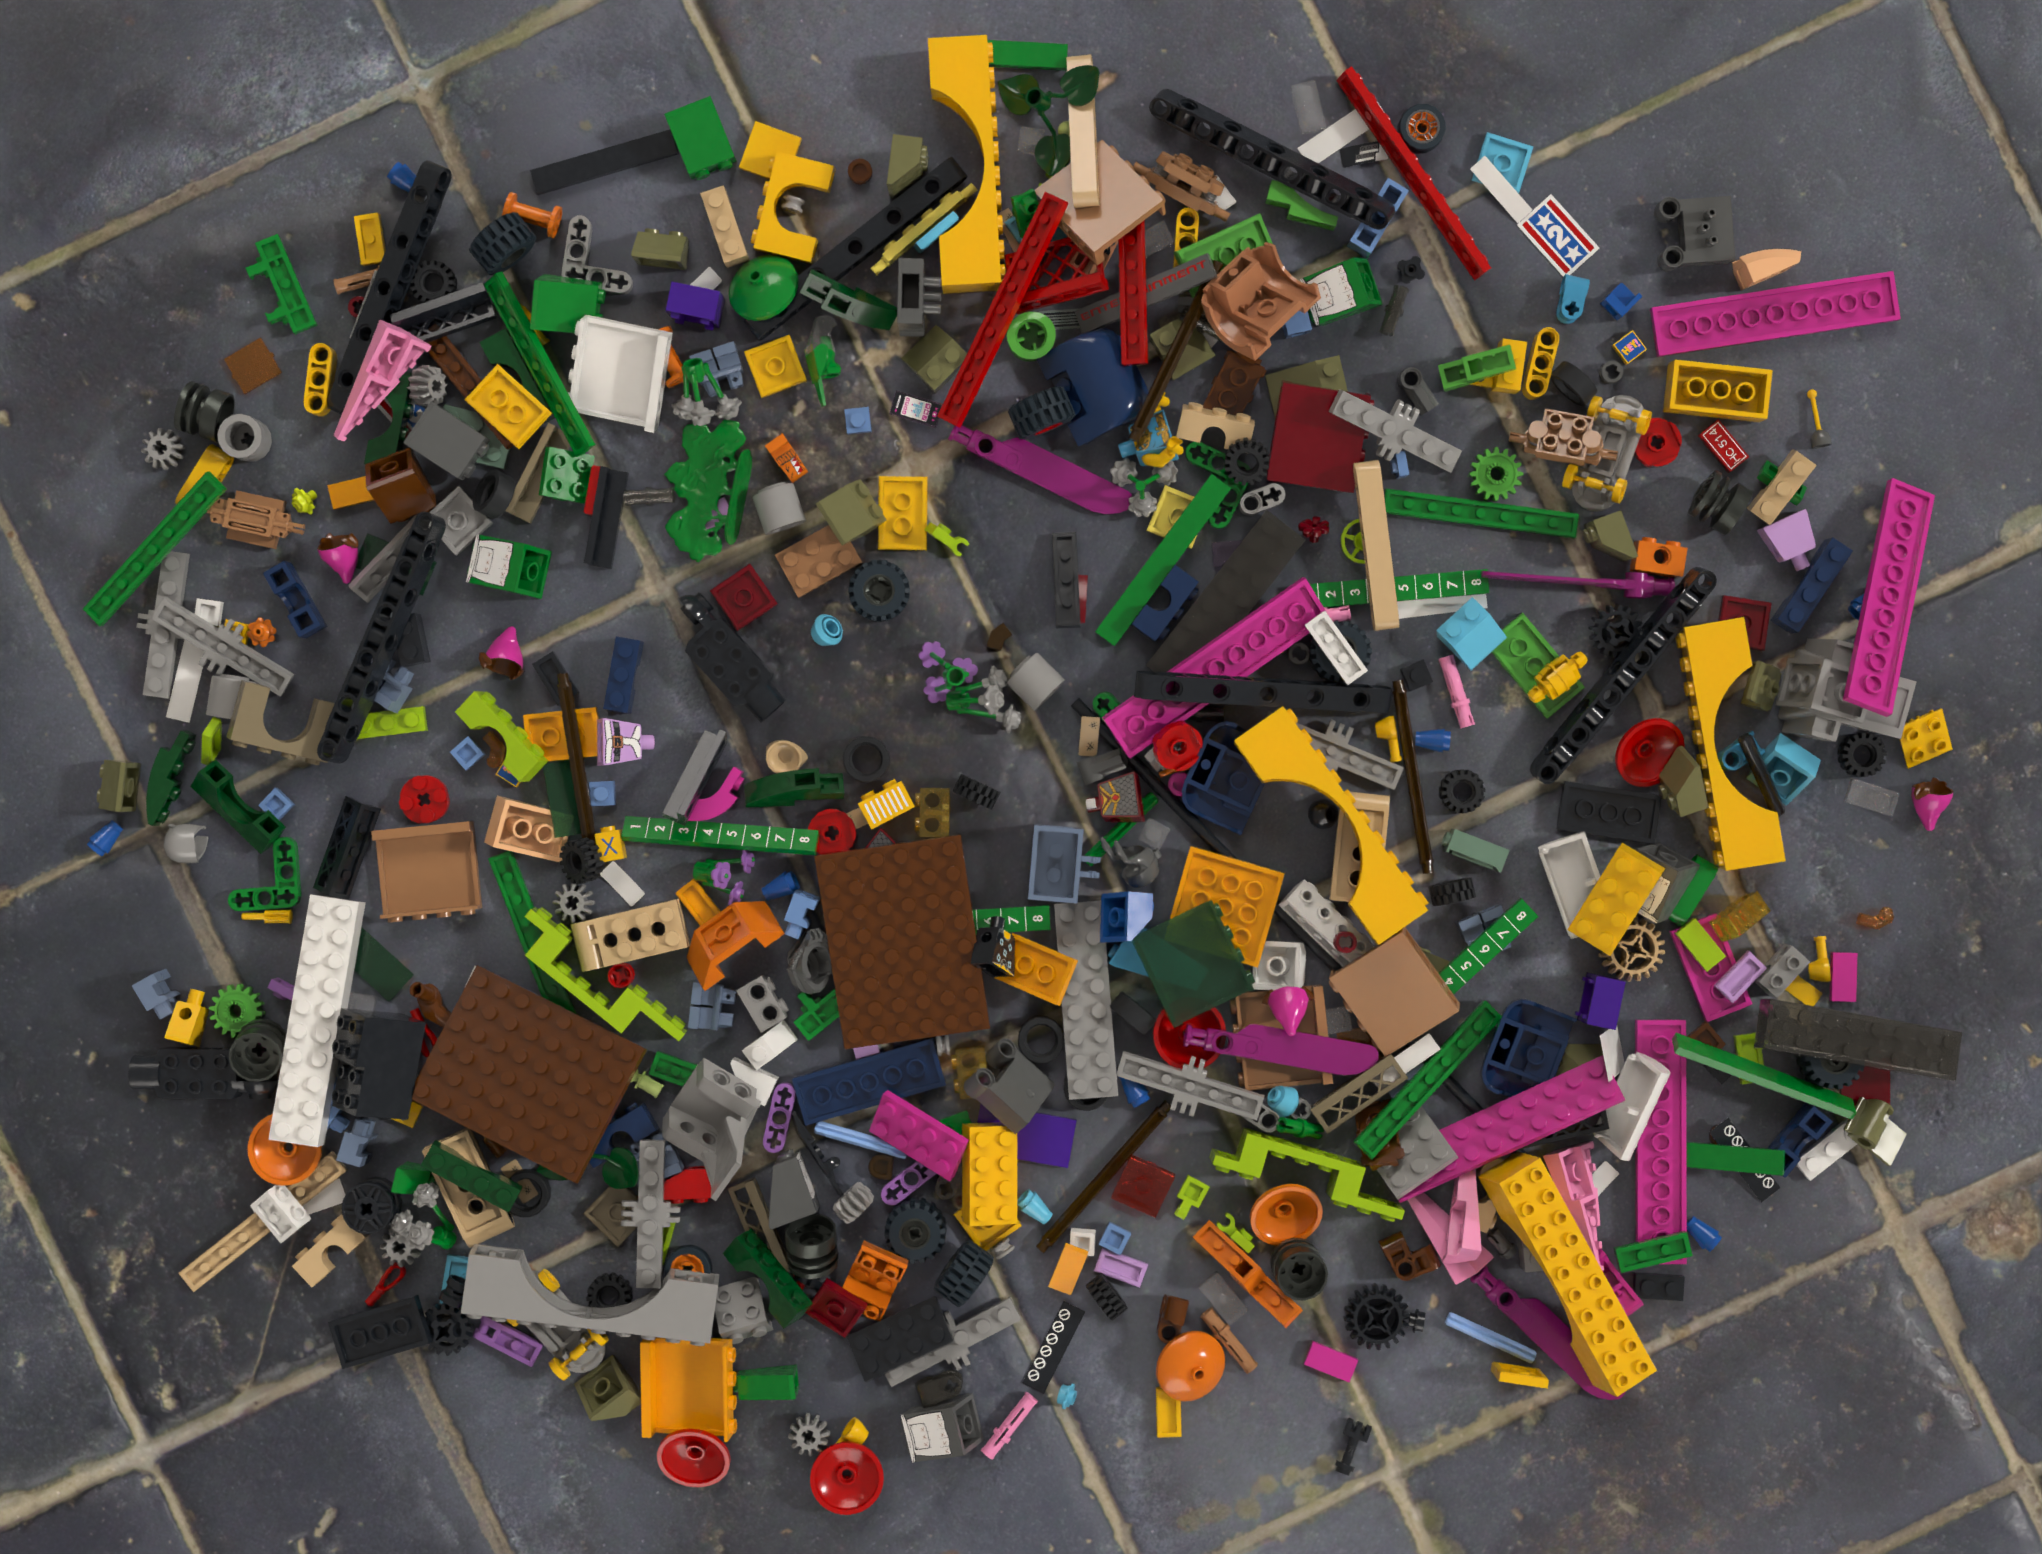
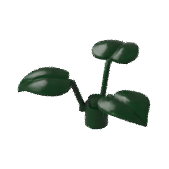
M1083 65L1067 71L1060 80V87L1064 93H1052L1051 91L1045 93L1040 89L1038 81L1028 74H1020L998 81L1001 98L1009 111L1021 116L1028 114L1033 108L1049 128L1052 136L1042 137L1035 147V159L1049 176H1054L1070 162V136L1064 133L1057 135L1044 112L1050 108L1052 97H1067L1069 103L1073 106H1084L1090 103L1097 93L1100 71L1096 66Z
M616 1147L611 1151L610 1157L602 1154H593L592 1158L607 1161L602 1168V1175L606 1184L615 1189L635 1187L638 1181L639 1169L634 1155L629 1150ZM541 1165L537 1168L536 1172L541 1173L546 1178L558 1181L568 1180Z

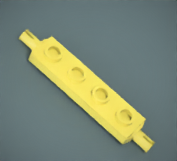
M970 183L961 192L947 193L939 201L941 204L935 210L930 208L921 216L922 221L916 226L914 224L908 226L902 232L904 236L897 242L895 240L889 242L884 247L885 252L882 254L881 260L871 267L875 275L877 276L886 267L891 266L926 233L966 202L971 195L978 191L977 188Z

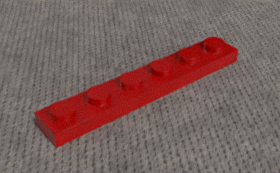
M1144 220L1118 240L1121 363L1124 366L1148 364Z

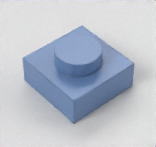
M869 407L844 409L847 435L872 432Z
M1405 451L1394 454L1393 459L1390 461L1391 473L1396 474V479L1405 478L1409 475Z
M467 736L450 751L465 770H469L486 755L470 736Z
M615 781L589 782L591 806L616 805Z
M274 788L258 806L264 811L269 810L280 821L295 804L279 788Z
M1109 1221L1098 1244L1121 1255L1131 1236V1232Z

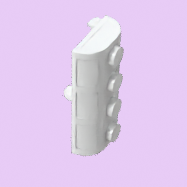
M1585 832L1575 833L1538 847L1541 861L1570 939L1577 938L1578 936L1567 929L1600 878V873Z
M1639 1052L1628 1055L1616 1081L1625 1101L1606 1109L1609 1129L1593 1133L1594 1137L1601 1141L1620 1160L1630 1161L1671 1073L1657 1060ZM1601 1116L1599 1117L1597 1124H1602Z

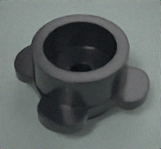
M1413 256L1407 261L1401 260L1398 262L1397 268L1400 270L1403 283L1409 284L1415 279L1421 280L1424 278L1425 272L1421 269V259L1418 256Z

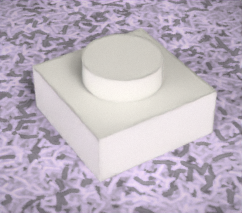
M197 598L195 614L214 626H220L224 602Z
M1071 1228L1070 1244L1087 1250L1088 1256H1094L1096 1230Z

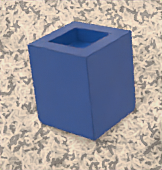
M1620 283L1600 304L1616 320H1619L1642 295L1640 293L1634 295L1623 283Z

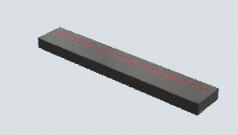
M1206 253L1147 279V308L1217 278L1210 255ZM1120 292L1074 311L1082 334L1098 330L1120 320Z

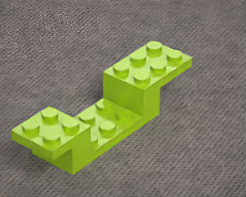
M534 907L526 914L525 917L544 933L525 956L621 1034L640 1011L677 1041H680L686 1034L687 1029L684 1028L686 1023L676 1015L673 1018L665 1012L667 1008L658 1000L652 1002L647 998L648 992L638 984L635 987L630 984L613 1006L609 1005L610 999L600 991L597 994L590 989L591 984L581 976L576 978L570 973L572 969L563 961L557 963L555 961L572 941L573 937L570 935L572 931L560 922L557 925L552 921L553 915L543 907L539 909Z
M1243 1127L1235 1155L1211 1149L1209 1158L1212 1164L1216 1166V1170L1225 1173L1234 1170L1239 1173L1240 1177L1253 1180L1254 1177L1260 1178L1268 1151L1271 1152V1155L1285 1159L1286 1155L1291 1156L1299 1164L1308 1166L1309 1162L1315 1163L1318 1169L1331 1172L1326 1193L1331 1198L1330 1200L1333 1201V1204L1347 1208L1348 1204L1353 1205L1357 1208V1211L1371 1215L1373 1211L1381 1215L1380 1218L1392 1222L1395 1221V1218L1403 1219L1405 1210L1399 1203L1359 1192L1366 1170L1360 1161Z

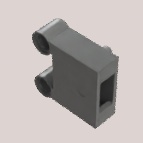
M1669 196L1656 205L1654 216L1659 222L1668 223L1676 216L1678 221L1679 247L1669 246L1658 256L1657 263L1663 271L1670 272L1677 267L1730 264L1735 260L1731 196L1677 199ZM1663 205H1669L1672 208V215H1667L1663 212ZM1667 253H1671L1675 256V264H1670L1667 261Z
M899 258L897 324L900 336L924 337V314L941 313L940 304H924V302L941 301L940 292H925V287H941V278L926 277L924 259Z
M1003 1038L986 1053L988 1064L996 1069L1001 1068L1002 1071L995 1079L990 1070L980 1068L964 1082V1090L968 1096L977 1099L1007 1128L1016 1134L1030 1122L1056 1084L1020 1053L1011 1040Z

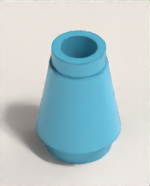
M1027 1189L1017 1200L1020 1211L1042 1224L1047 1223L1053 1215L1035 1191L1032 1192L1030 1189Z

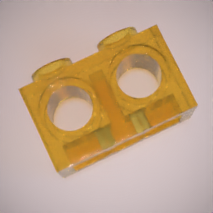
M920 788V793H915V807H920V817H915V832H919V837L949 836L950 788ZM935 793L939 796L940 801L936 807H929L926 804V796L928 794ZM931 817L936 818L939 822V828L934 832L927 830L925 826L926 820Z
M1755 891L1737 898L1710 920L1709 923L1720 940L1725 942L1740 937L1771 910L1759 892Z
M985 1045L956 1048L955 1055H951L952 1069H957L958 1079H954L955 1094L960 1093V1099L971 1098L964 1090V1082L978 1069L987 1068ZM966 1054H971L975 1057L976 1063L970 1067L965 1066L962 1063V1057Z

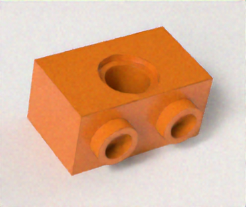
M1642 537V541L1634 542L1638 557L1631 559L1629 571L1677 579L1683 577L1688 548L1680 547V542L1666 541V544L1656 543L1657 539ZM1656 551L1662 552L1664 556L1661 564L1654 560V553Z

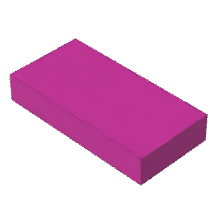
M1831 952L1829 1001L1856 1002L1858 953Z
M1312 1340L1303 1363L1306 1366L1350 1383L1358 1363V1358Z

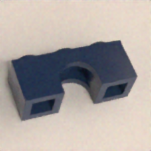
M283 561L263 572L274 594L278 595L289 612L287 617L298 637L307 639L328 627L292 563Z
M1174 565L1160 584V587L1166 590L1170 596L1168 608L1156 611L1146 604L1131 626L1153 642L1158 638L1162 641L1170 630L1167 625L1173 618L1177 621L1185 610L1181 607L1186 599L1191 601L1199 591L1196 588L1198 581Z
M616 636L603 709L632 713L635 696L634 681L637 667L640 666L643 641Z
M635 1102L624 1109L626 1114L617 1119L616 1115H614L594 1153L610 1157L611 1151L615 1148L612 1138L617 1131L627 1132L635 1143L655 1132L659 1126L646 1104L643 1103L638 1106ZM591 1158L589 1162L595 1168L606 1160Z
M1805 1103L1767 1148L1785 1150L1784 1175L1782 1176L1784 1178L1801 1160L1798 1156L1803 1147L1813 1139L1818 1140L1833 1122L1811 1104Z

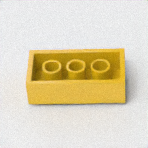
M1673 360L1668 363L1663 412L1760 423L1768 418L1773 370Z
M1621 843L1567 930L1611 956L1665 868L1626 844Z
M1002 1122L962 1124V1136L969 1140L962 1157V1222L969 1226L1017 1224V1133L1014 1134Z

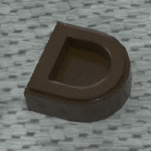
M888 1154L873 1156L868 1165L870 1174L877 1179L892 1180L894 1156Z

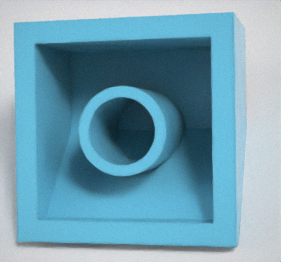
M1473 597L1436 630L1437 637L1470 671L1507 638L1492 616Z
M1780 733L1765 748L1766 752L1761 756L1782 803L1787 806L1816 777L1821 760ZM1750 771L1746 779L1758 786L1752 771Z

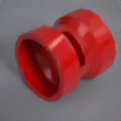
M629 963L615 964L608 971V981L616 988H624L635 979V970Z

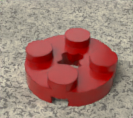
M1651 418L1646 434L1640 436L1634 453L1635 457L1646 467H1662L1676 459L1682 444L1679 429L1674 423L1668 422L1665 419ZM1653 436L1656 439H1662V443L1659 444L1660 449L1651 446L1650 443Z
M1183 720L1166 725L1159 733L1154 735L1152 740L1156 760L1168 770L1174 769L1175 771H1183L1194 765L1199 758L1200 748L1202 749L1203 746L1200 733ZM1177 742H1183L1180 745L1181 749L1179 751L1173 749Z
M415 776L403 786L400 792L399 806L405 816L413 822L420 824L432 823L441 819L449 808L450 798L447 792L448 789L440 779L434 776ZM428 793V799L431 802L429 805L424 804L422 806L419 796Z
M837 809L823 810L814 816L808 826L809 830L819 831L816 850L818 854L848 851L854 845L856 826L848 814ZM829 826H833L834 830L839 831V834L835 836V840L825 836V832L829 831Z

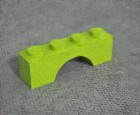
M474 691L455 713L470 729L481 730L489 726L496 729L503 736L506 743L507 751L503 765L519 782H529L548 762L543 756L544 751L538 745L530 742L527 738V732L511 721L512 716L495 704L496 699L489 692Z

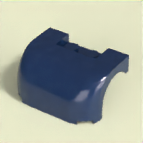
M1107 328L1076 336L1051 349L1046 355L1037 359L1046 380L1051 379L1054 387L1065 388L1076 414L1068 426L1078 447L1090 443L1112 429L1135 421L1148 394L1147 386L1137 365L1124 366L1121 363V335L1118 336Z
M1225 721L1216 724L1205 736L1202 749L1200 748L1198 753L1199 758L1191 766L1184 781L1182 800L1185 807L1192 813L1242 835L1265 783L1260 781L1234 744V740L1247 732V730L1239 727L1238 724Z
M1528 999L1512 1001L1505 1007L1483 1060L1481 1077L1484 1085L1496 1094L1512 1097L1554 1078L1567 1047L1569 1033L1577 1019Z

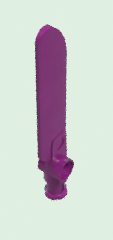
M954 425L948 438L949 441L954 440L966 446V450L1092 512L1116 514L1128 510L1130 505L1129 498L1132 497V494L1129 491L1024 439L1016 437L1001 442L991 435L977 429L973 431L963 425L961 428ZM989 440L992 444V450L988 453L981 452L978 446L979 442Z
M1481 571V577L1490 579L1586 585L1597 588L1624 590L1625 598L1635 599L1651 598L1653 595L1668 596L1675 587L1674 577L1656 579L1653 575L1638 572H1626L1625 579H1591Z
M1187 1024L1183 1039V1046L1185 1047L1194 1045L1203 1047L1206 1051L1338 1075L1361 1073L1373 1067L1378 1061V1051L1372 1045L1297 1031L1294 1036H1289L1285 1029L1258 1024H1249L1237 1033L1212 1028L1202 1030L1192 1028L1191 1025ZM1221 1035H1225L1227 1037V1045L1223 1048H1218L1216 1046V1039Z
M1484 1266L1477 1274L1471 1276L1470 1281L1473 1284L1477 1283L1485 1291V1296L1492 1304L1498 1307L1582 1389L1598 1398L1616 1400L1624 1396L1626 1391L1616 1397L1592 1385L1570 1345L1572 1342V1330L1537 1298H1519L1516 1292L1510 1289L1501 1279H1496L1488 1271L1487 1266ZM1507 1292V1301L1500 1303L1501 1294Z

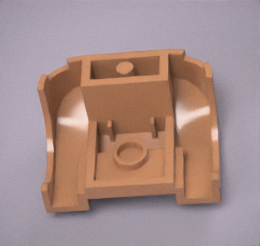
M1265 242L1264 246L1251 250L1247 247L1217 274V278L1212 279L1204 287L1201 304L1205 316L1217 336L1233 350L1256 361L1272 345L1270 337L1298 311L1306 313L1321 299L1316 283L1305 284L1294 278L1283 266L1276 246Z

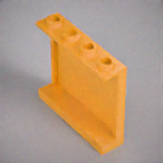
M656 1337L655 1340L643 1339L640 1342L642 1438H652L655 1433H672L681 1429H700L715 1436H724V1442H728L737 1430V1419H734L733 1410L736 1409L737 1397L733 1395V1386L736 1384V1372L733 1371L736 1348H733L732 1339L711 1338L710 1344L705 1343L704 1346H695L690 1344V1341L680 1340V1343H670L665 1341L666 1338Z

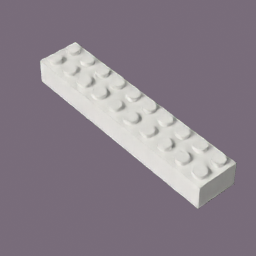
M310 895L268 1140L313 1147L325 1145L332 1093L339 1059L333 1057L332 1044L337 1036V1018L340 1015L341 1008L348 1009L366 902Z

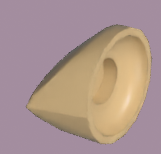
M776 740L766 746V762L768 767L776 774L798 770L808 759L805 751L790 741Z

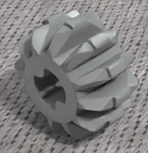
M430 365L418 366L417 369L412 370V376L408 378L410 386L407 388L411 391L409 398L414 399L415 404L425 407L430 402L435 404L443 403V396L447 395L445 387L448 384L444 382L446 375L441 374L440 368Z
M158 428L157 434L150 431L149 437L151 439L142 440L147 445V448L141 449L142 453L148 454L145 461L147 463L152 462V467L156 469L161 466L163 470H168L170 464L174 467L178 466L176 458H184L182 454H179V451L185 449L184 445L179 444L182 438L178 435L174 436V431L170 429L165 432L164 429ZM162 445L167 446V450H163L164 454L160 453V447L164 448Z
M571 883V889L567 884H563L562 889L564 893L559 890L555 892V895L561 899L553 900L552 902L554 905H560L561 907L556 909L555 913L564 912L561 919L566 921L570 916L571 923H576L577 916L581 921L586 920L584 912L586 914H592L593 912L592 909L587 907V905L595 904L594 900L587 899L593 892L588 891L584 893L586 889L585 884H582L578 890L576 883ZM571 896H573V899L578 898L579 900L576 904L577 909H575V906L570 907L569 905L572 901Z
M857 1182L834 1203L833 1210L838 1218L847 1224L859 1217L873 1202L874 1195L870 1192L871 1190L861 1182Z
M390 1228L388 1230L389 1234L382 1236L383 1241L386 1243L381 1244L380 1249L387 1250L382 1255V1258L385 1259L390 1256V1265H393L396 1261L399 1267H403L405 1262L411 1265L414 1263V1258H418L421 1253L417 1250L418 1248H410V1242L407 1241L408 1232L403 1237L400 1236L397 1239L395 1234L392 1233L393 1229ZM404 1243L406 1247L399 1249L397 1245Z
M806 1413L805 1421L802 1417L798 1416L796 1418L797 1424L792 1423L790 1426L793 1432L789 1433L788 1438L795 1440L791 1447L797 1448L800 1446V1455L804 1453L805 1449L808 1450L809 1456L813 1455V1449L821 1453L823 1450L821 1445H828L829 1441L825 1437L830 1436V1430L824 1429L827 1426L826 1421L818 1423L819 1415H816L814 1420H811L810 1413ZM808 1430L813 1432V1436L810 1439L805 1437Z

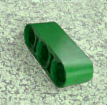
M1698 854L1691 860L1698 863L1700 867L1668 918L1680 927L1688 921L1718 871L1716 865Z

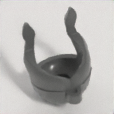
M1101 837L1102 848L1111 860H1122L1126 864L1122 877L1128 885L1133 888H1141L1149 885L1157 878L1159 874L1158 859L1162 856L1158 848L1151 850L1149 847L1145 848L1142 845H1133L1122 849L1117 840H1115L1116 853L1114 854L1107 841Z

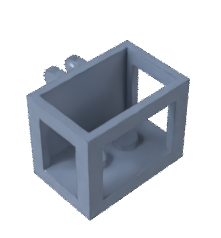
M1034 824L1028 888L1029 900L1077 904L1080 877L1099 878V872L1090 870L1080 871L1081 861L1093 864L1101 862V857L1082 855L1083 828Z

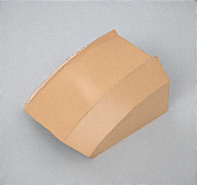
M1768 249L1739 257L1740 260L1732 262V267L1740 290L1742 291L1795 266L1800 262L1801 251Z

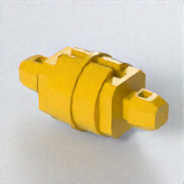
M1580 651L1570 656V659L1562 654L1551 663H1547L1534 677L1537 686L1535 685L1529 690L1527 694L1529 699L1533 703H1538L1546 695L1551 700H1554L1565 691H1568L1581 678L1578 669H1581L1587 663V657Z

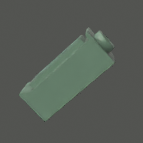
M1451 829L1450 833L1446 832L1441 843L1444 846L1443 852L1485 868L1494 869L1495 872L1499 873L1502 872L1510 851L1456 829Z

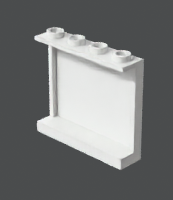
M585 315L580 321H577L575 335L578 336V341L572 350V359L575 360L574 369L571 368L568 382L572 383L571 392H568L578 413L645 427L644 431L654 433L659 427L673 333L591 315Z

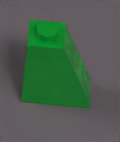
M797 1364L739 1370L736 1384L733 1386L734 1393H738L739 1400H794L799 1391Z

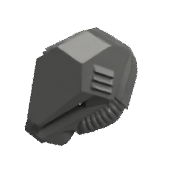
M820 928L805 931L787 952L789 967L787 971L791 982L796 989L807 994L821 992L825 988L830 974H833L827 934Z

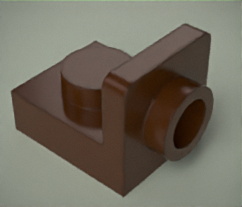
M1706 1021L1687 1036L1721 1050L1726 1045Z

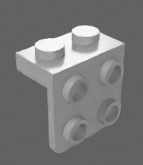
M756 1277L718 1287L715 1314L719 1334L723 1339H732V1344H738L745 1338L752 1336L761 1337L773 1330L772 1322L765 1311L760 1283Z

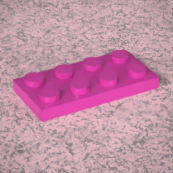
M1717 913L1697 920L1726 955L1724 959L1708 972L1700 966L1676 936L1675 932L1681 927L1669 931L1706 1022L1752 1005L1747 990L1734 1003H1731L1714 987L1715 983L1736 963Z
M889 1090L883 1093L869 1130L872 1134L948 1181L955 1177L969 1142L964 1136Z

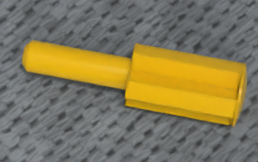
M291 909L265 910L264 913L243 912L241 918L242 920H264L265 923L291 924L293 912Z

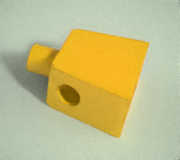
M190 989L186 1002H176L164 1038L200 1047L209 1013L208 1008L201 1006L205 992Z

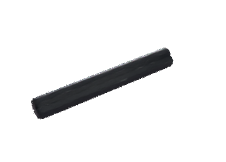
M1744 733L1742 736H1739L1738 742L1769 810L1778 812V817L1785 813V807L1753 736Z

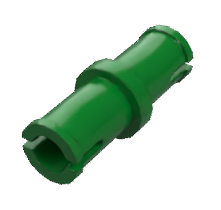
M1280 1117L1278 1122L1285 1123V1125L1276 1124L1278 1132L1293 1134L1297 1138L1311 1137L1321 1139L1323 1135L1316 1133V1131L1324 1133V1128L1321 1124L1309 1123L1301 1118L1293 1120Z

